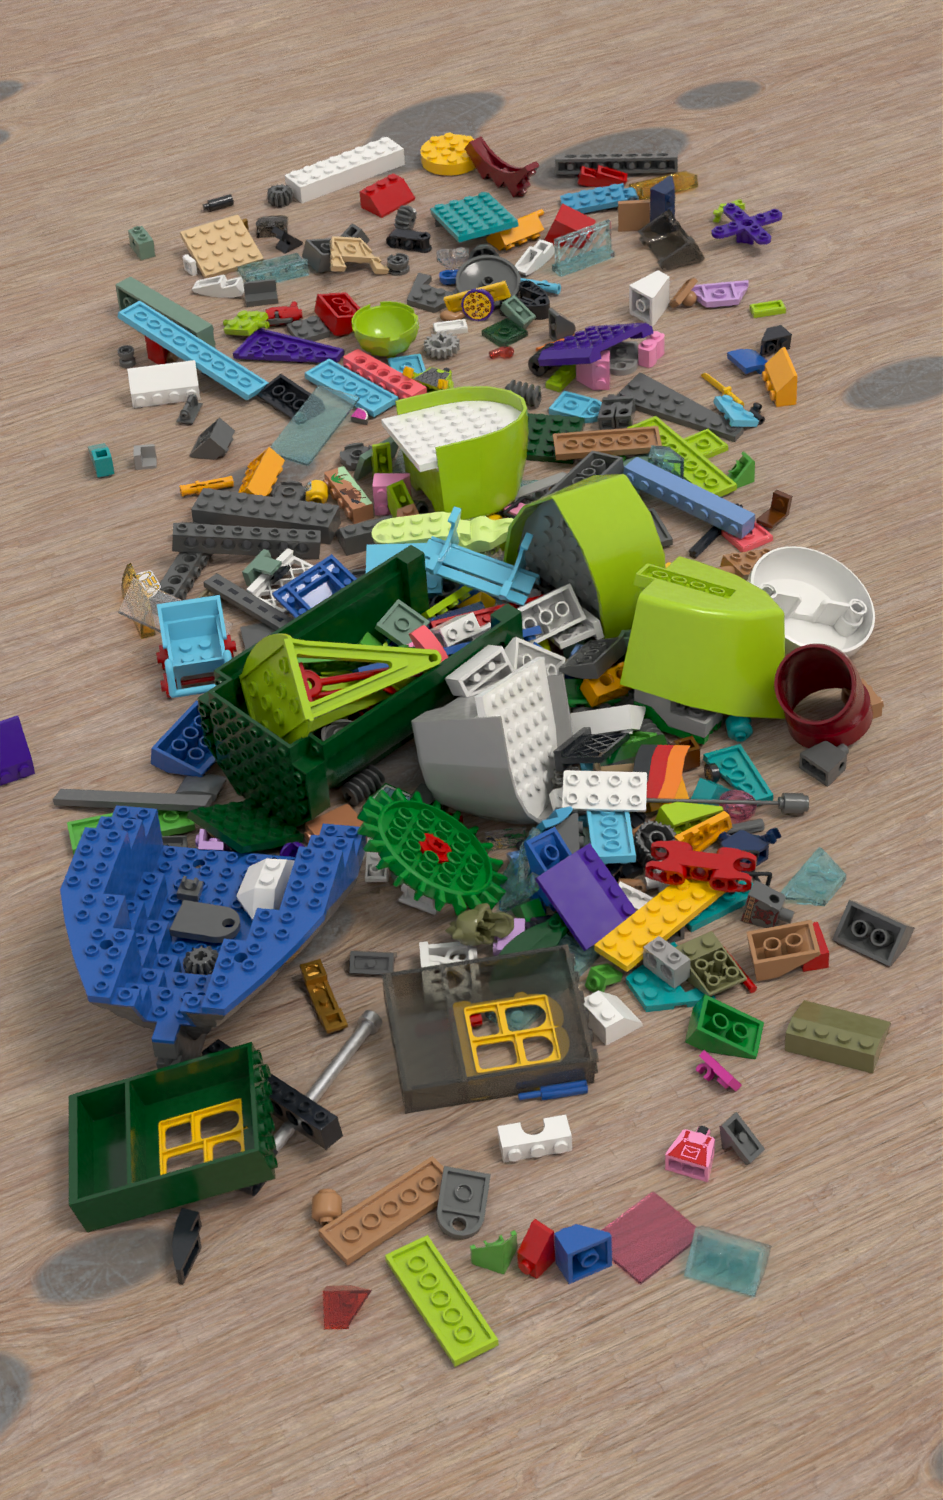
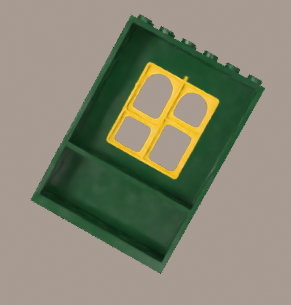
M252 1042L68 1095L69 1207L87 1233L276 1179L275 1168H278V1163L273 1151L276 1149V1142L272 1136V1131H275V1125L271 1118V1113L274 1110L269 1098L272 1095V1088L268 1082L271 1072L268 1064L263 1063L260 1050H256ZM226 1111H234L239 1114V1122L231 1131L204 1139L201 1138L200 1122L203 1118ZM191 1123V1142L166 1149V1130L181 1124ZM227 1141H237L240 1143L241 1152L213 1160V1147ZM199 1149L203 1150L204 1163L167 1173V1160L169 1158Z

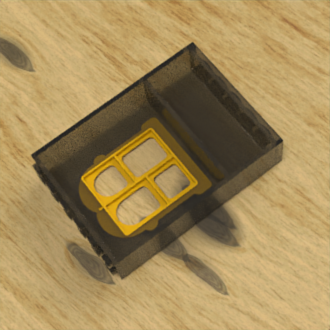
M568 944L382 974L383 996L405 1114L517 1096L519 1093L538 1091L541 1086L585 1079L587 1084L594 1083L595 1074L598 1073V1052L596 1048L593 1049V1031L588 1029L587 1024L589 1023V1014L587 1009L584 1010L583 990H579L578 986L580 984L579 972L574 969L576 965L574 952L570 953ZM536 1005L545 1011L546 1020L539 1027L519 1031H510L508 1029L505 1016L506 1009ZM495 1012L499 1033L475 1037L472 1033L469 1017L472 1014ZM532 1037L547 1038L553 1045V1052L546 1059L528 1061L524 1051L523 1040ZM507 1041L513 1042L517 1057L516 1064L489 1069L480 1068L476 1052L478 1046Z

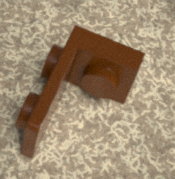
M775 490L770 508L757 518L756 523L761 524L765 528L772 529L789 515L793 496Z

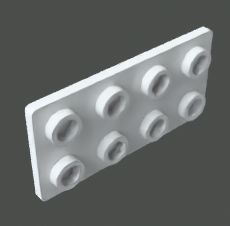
M564 771L562 808L572 806L573 810L646 811V772Z

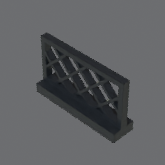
M583 727L553 751L556 771H564L571 764L602 763L630 739L629 733L591 734V727Z

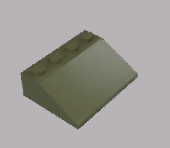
M804 1000L792 1016L786 1030L785 1051L873 1074L891 1022Z

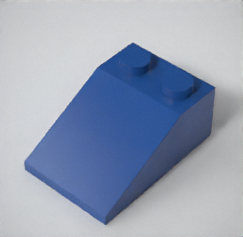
M555 827L524 842L535 889L546 906L551 905V902L535 878L572 854Z

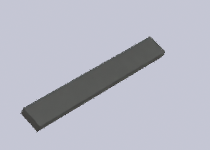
M60 789L53 798L54 805L115 808L118 805L167 811H189L199 807H209L213 801L212 795Z

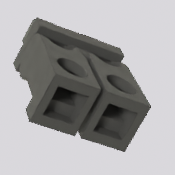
M626 393L623 396L609 394L607 397L602 398L603 403L598 414L600 430L616 429V425L617 429L633 425L636 408L634 396L631 393Z

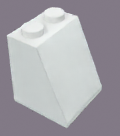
M659 270L629 285V313L650 326H654L669 306V276Z

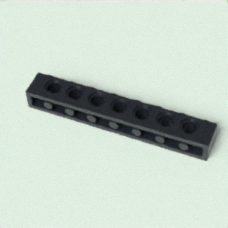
M217 1039L201 1053L204 1056L232 1047ZM271 1074V1077L268 1078L272 1088V1095L269 1098L274 1110L271 1114L325 1150L343 1137L336 1115Z

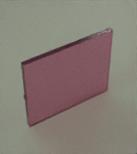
M654 1191L602 1229V1231L609 1232L612 1236L613 1262L640 1285L704 1236L701 1230Z

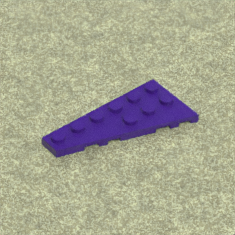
M262 328L254 331L233 352L234 359L319 363L328 359L337 363L345 355L342 348Z

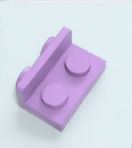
M200 829V833L196 835V847L198 849L232 851L220 839L212 838L205 829Z

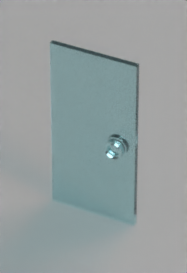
M318 385L271 445V448L284 459L309 466L360 398Z

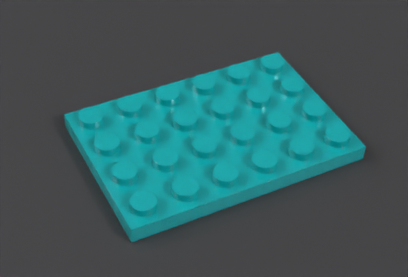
M481 192L477 196H466L462 200H452L444 205L437 204L430 208L431 215L459 243L519 226L518 220L487 192Z

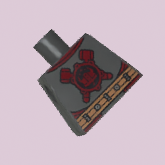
M755 880L748 894L741 922L763 928L775 927L778 920L790 924L795 912L783 907L786 899L784 894Z

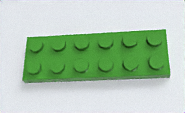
M157 810L162 836L196 830L195 823L187 818L189 811ZM113 813L67 822L73 855L85 827L96 828L101 816L112 817Z

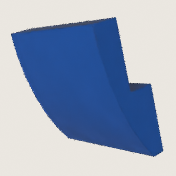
M738 349L727 352V358L745 374L753 371L762 374V371L765 370L767 360L755 350Z

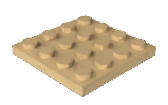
M239 215L180 232L184 244L192 258L196 261V265L204 279L264 263L262 254Z

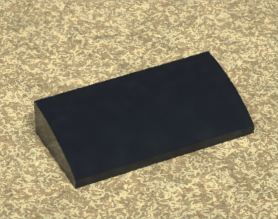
M283 374L274 378L257 394L259 398L298 424L308 422L326 411L322 400Z

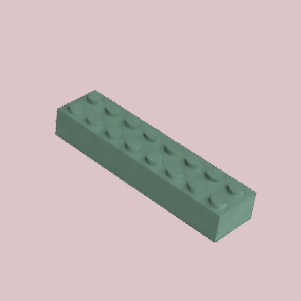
M131 276L115 284L120 311L141 301L215 348L214 328L211 323Z

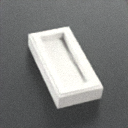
M465 319L433 323L435 335H437V332L452 333V335L468 333Z

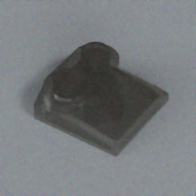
M275 215L258 218L256 222L257 238L276 237L277 234L271 232L274 226L288 233V217Z

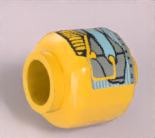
M321 480L308 482L305 486L306 501L325 504L328 500L327 484Z

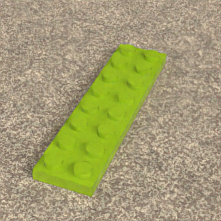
M657 416L627 427L658 426L662 452L656 453L654 457L676 476L719 497L737 490V484Z

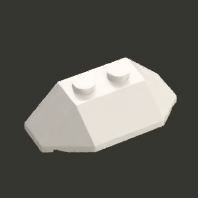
M264 859L248 867L236 897L252 921L257 908L279 910L293 868V860Z

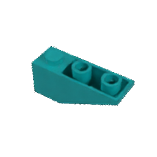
M105 443L87 446L97 478L115 474L109 447Z

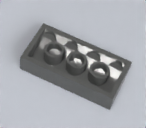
M624 636L588 641L559 667V671L576 678L598 679L627 652Z

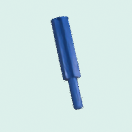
M585 1079L541 1086L538 1091L519 1093L518 1099L525 1100L541 1097L542 1100L585 1094L588 1093V1084Z

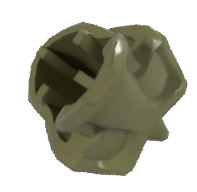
M488 903L478 904L474 909L464 911L455 921L450 922V927L446 929V933L466 946L489 945L494 942V936L502 939L513 931L515 927L514 919L505 912L493 913Z

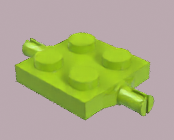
M242 310L234 319H225L223 321V325L226 326L223 329L225 335L250 336L258 329H268L269 322H265L268 319V315L266 312Z

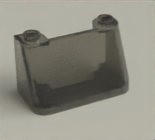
M670 209L638 230L641 236L639 238L643 246L647 245L659 260L657 263L662 270L664 268L671 270L700 263L705 259L692 236H688L680 223L676 221Z

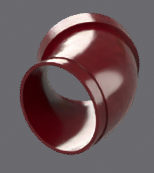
M807 644L791 651L779 664L774 680L775 694L780 706L784 710L789 733L798 744L811 748L823 741H828L836 747L840 744L849 746L858 741L868 731L873 720L870 695L862 683L856 666L844 652L827 644ZM832 688H847L851 690L845 707L829 719L810 720L801 717L793 711L799 702L817 691Z

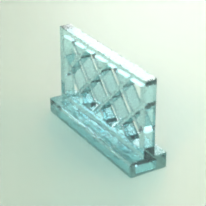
M608 219L554 239L555 264H552V270L562 277L614 258L615 252L611 249V221ZM606 226V230L603 234H600V230ZM593 231L589 240L585 238L589 232ZM580 236L576 244H573L572 242L575 237ZM596 236H601L599 240L596 242V244H594L593 240L596 238ZM585 239L587 241L586 244L582 249L579 248V246ZM606 239V245L599 247L603 240ZM566 241V244L560 249V243ZM570 244H571V245H573L574 247L571 249V251H570L569 254H568V253H566V250L568 249V247H569ZM591 244L594 245L592 250L586 252ZM579 249V254L577 256L572 257L576 250ZM563 254L567 255L563 261H560Z
M298 253L237 267L238 272L246 282L275 279L277 283L309 275L307 259H302Z

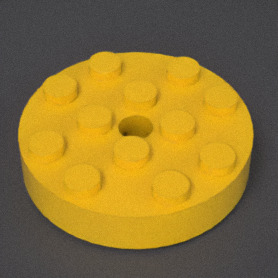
M445 133L438 137L433 136L421 147V164L427 171L438 175L452 176L470 172L476 167L464 148L474 139L472 136Z

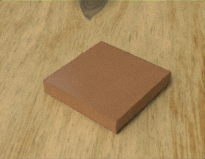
M650 200L618 201V232L650 230Z

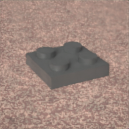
M310 316L307 319L287 324L288 332L294 337L310 341H318L330 337L328 329L318 316Z

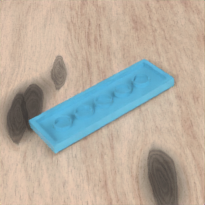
M331 359L304 373L305 379L357 408H363L373 417L395 405V401L398 400V396Z

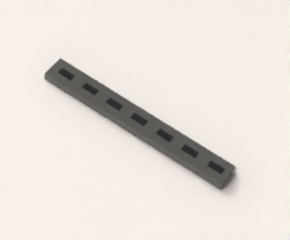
M217 573L203 582L206 589L216 595H220L221 598L274 630H278L293 620V618Z

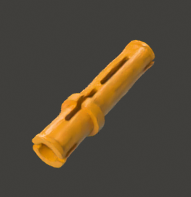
M232 476L202 482L198 480L192 484L180 485L179 488L183 497L196 493L200 495L203 488L218 490L234 487Z

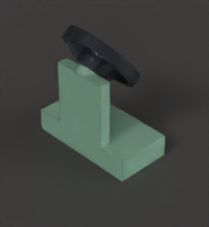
M263 549L242 571L247 586H250L262 573L273 575L269 582L274 584L291 567L289 564L281 566V561L272 559L270 551Z

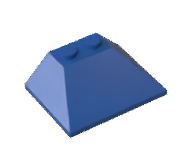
M331 554L274 591L272 596L296 618L357 578Z

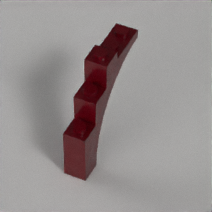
M482 136L470 141L464 148L482 179L492 178L497 188L507 187L513 197L517 195L523 196L528 192L527 189L531 186L529 183L530 177L535 175L536 170L539 168L537 161L524 167L512 166L500 159L489 148Z

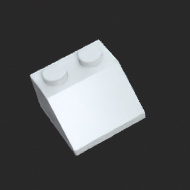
M597 991L580 1000V1018L606 1046L643 1026V1023L615 995Z

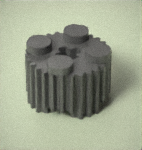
M648 820L641 824L635 833L633 840L637 862H641L643 868L650 861H661L651 856V845L653 842L675 841L674 836L676 832H673L674 829H671L670 825H662L661 822L658 824L657 821L654 823ZM663 848L656 849L659 852L667 853Z

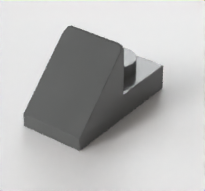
M737 1112L733 1113L719 1126L722 1149L724 1150L732 1146L745 1165L750 1164L765 1150Z

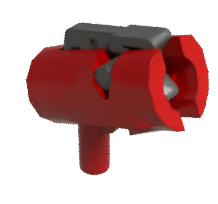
M292 301L290 306L265 309L268 315L267 322H269V326H279L300 321L303 318L302 309H298V304L295 301Z

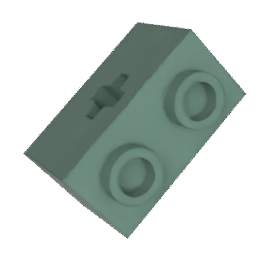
M135 226L128 230L130 247L140 260L156 256L153 239L143 226Z

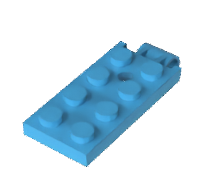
M623 183L612 184L607 187H597L592 190H581L576 193H566L560 196L561 204L563 203L581 213L618 207V201L639 200L636 189L632 187L624 189Z

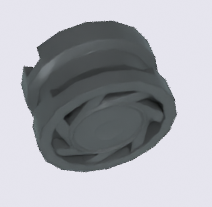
M396 253L395 256L392 254L388 256L389 274L402 276L410 271V266L408 265L409 257L406 254Z

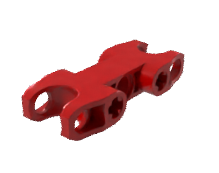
M656 841L651 845V856L662 861L646 863L645 876L651 880L670 885H682L685 879L709 882L710 887L717 891L746 892L751 890L752 877L741 871L750 872L755 870L757 857L752 853L736 848L722 847L717 850V853L693 851L690 844L682 841ZM663 848L667 853L659 852L656 849ZM742 859H748V860H750L752 863L746 864V863L740 862V860H742ZM650 869L661 870L662 872L653 873ZM736 880L745 881L747 884H738Z

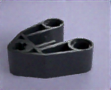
M525 280L520 282V298L518 299L536 316L534 320L548 319L550 300L546 291L532 281ZM507 299L499 301L500 315L503 317L507 316L501 311L502 303Z

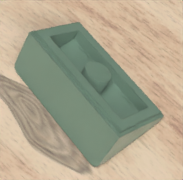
M515 295L502 303L501 311L521 331L526 329L536 318Z

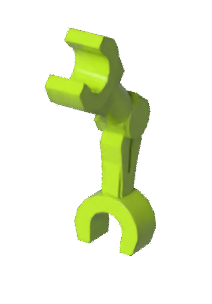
M741 199L731 202L740 209L745 210V203H742ZM722 203L718 210H714L713 214L715 217L713 222L719 223L721 221L723 207L727 204Z

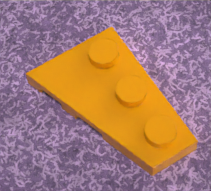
M723 811L674 836L675 841L690 844L693 851L702 852L714 843L722 832H727L732 828L730 815Z

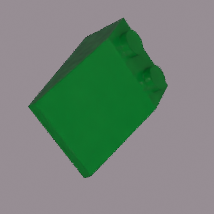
M705 994L692 1009L685 1043L709 1053L756 1059L764 1022Z

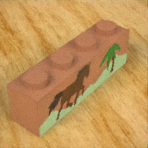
M344 466L324 472L325 480L323 482L327 484L332 499L337 501L347 518H350L354 524L374 518L373 503Z

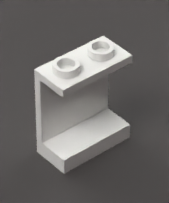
M472 612L456 616L430 629V631L441 645L445 644L446 647H449L481 631V628Z

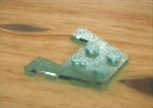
M532 827L529 832L531 838L539 835L540 830ZM524 841L520 846L519 857L517 859L513 858L503 873L505 877H508V880L505 884L501 883L499 886L506 890V893L499 901V910L505 913L539 890V885L535 878L540 875L532 872L528 876L530 867L528 866Z

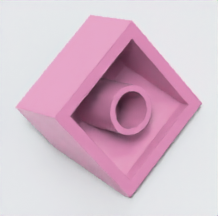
M610 350L601 351L602 359L596 362L576 364V380L592 390H610Z
M374 473L372 488L375 515H391L388 508L386 487L403 480L412 498L410 473Z

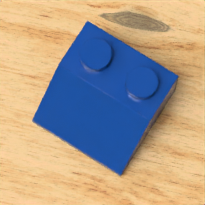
M575 1224L554 1233L556 1265L568 1284L612 1266V1236L609 1232Z

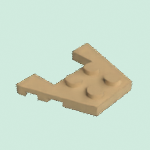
M331 237V271L344 272L346 269L344 262L369 263L374 274H388L389 268L381 264L382 260L379 257H374L372 250L361 238Z

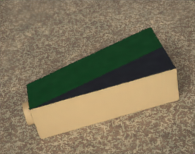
M660 734L621 746L602 763H593V771L633 772L635 757L642 744L668 745L664 734Z

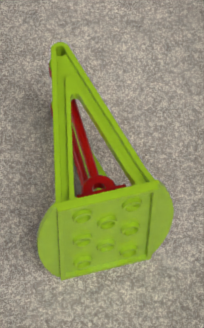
M279 633L269 635L255 645L246 660L239 679L249 716L291 744L300 737H308L309 733L325 725L327 726L336 720L343 719L386 700L437 666L442 658L437 650L306 641L294 639L288 634ZM297 657L386 663L389 667L326 677L319 676L311 670H304L303 663H298Z

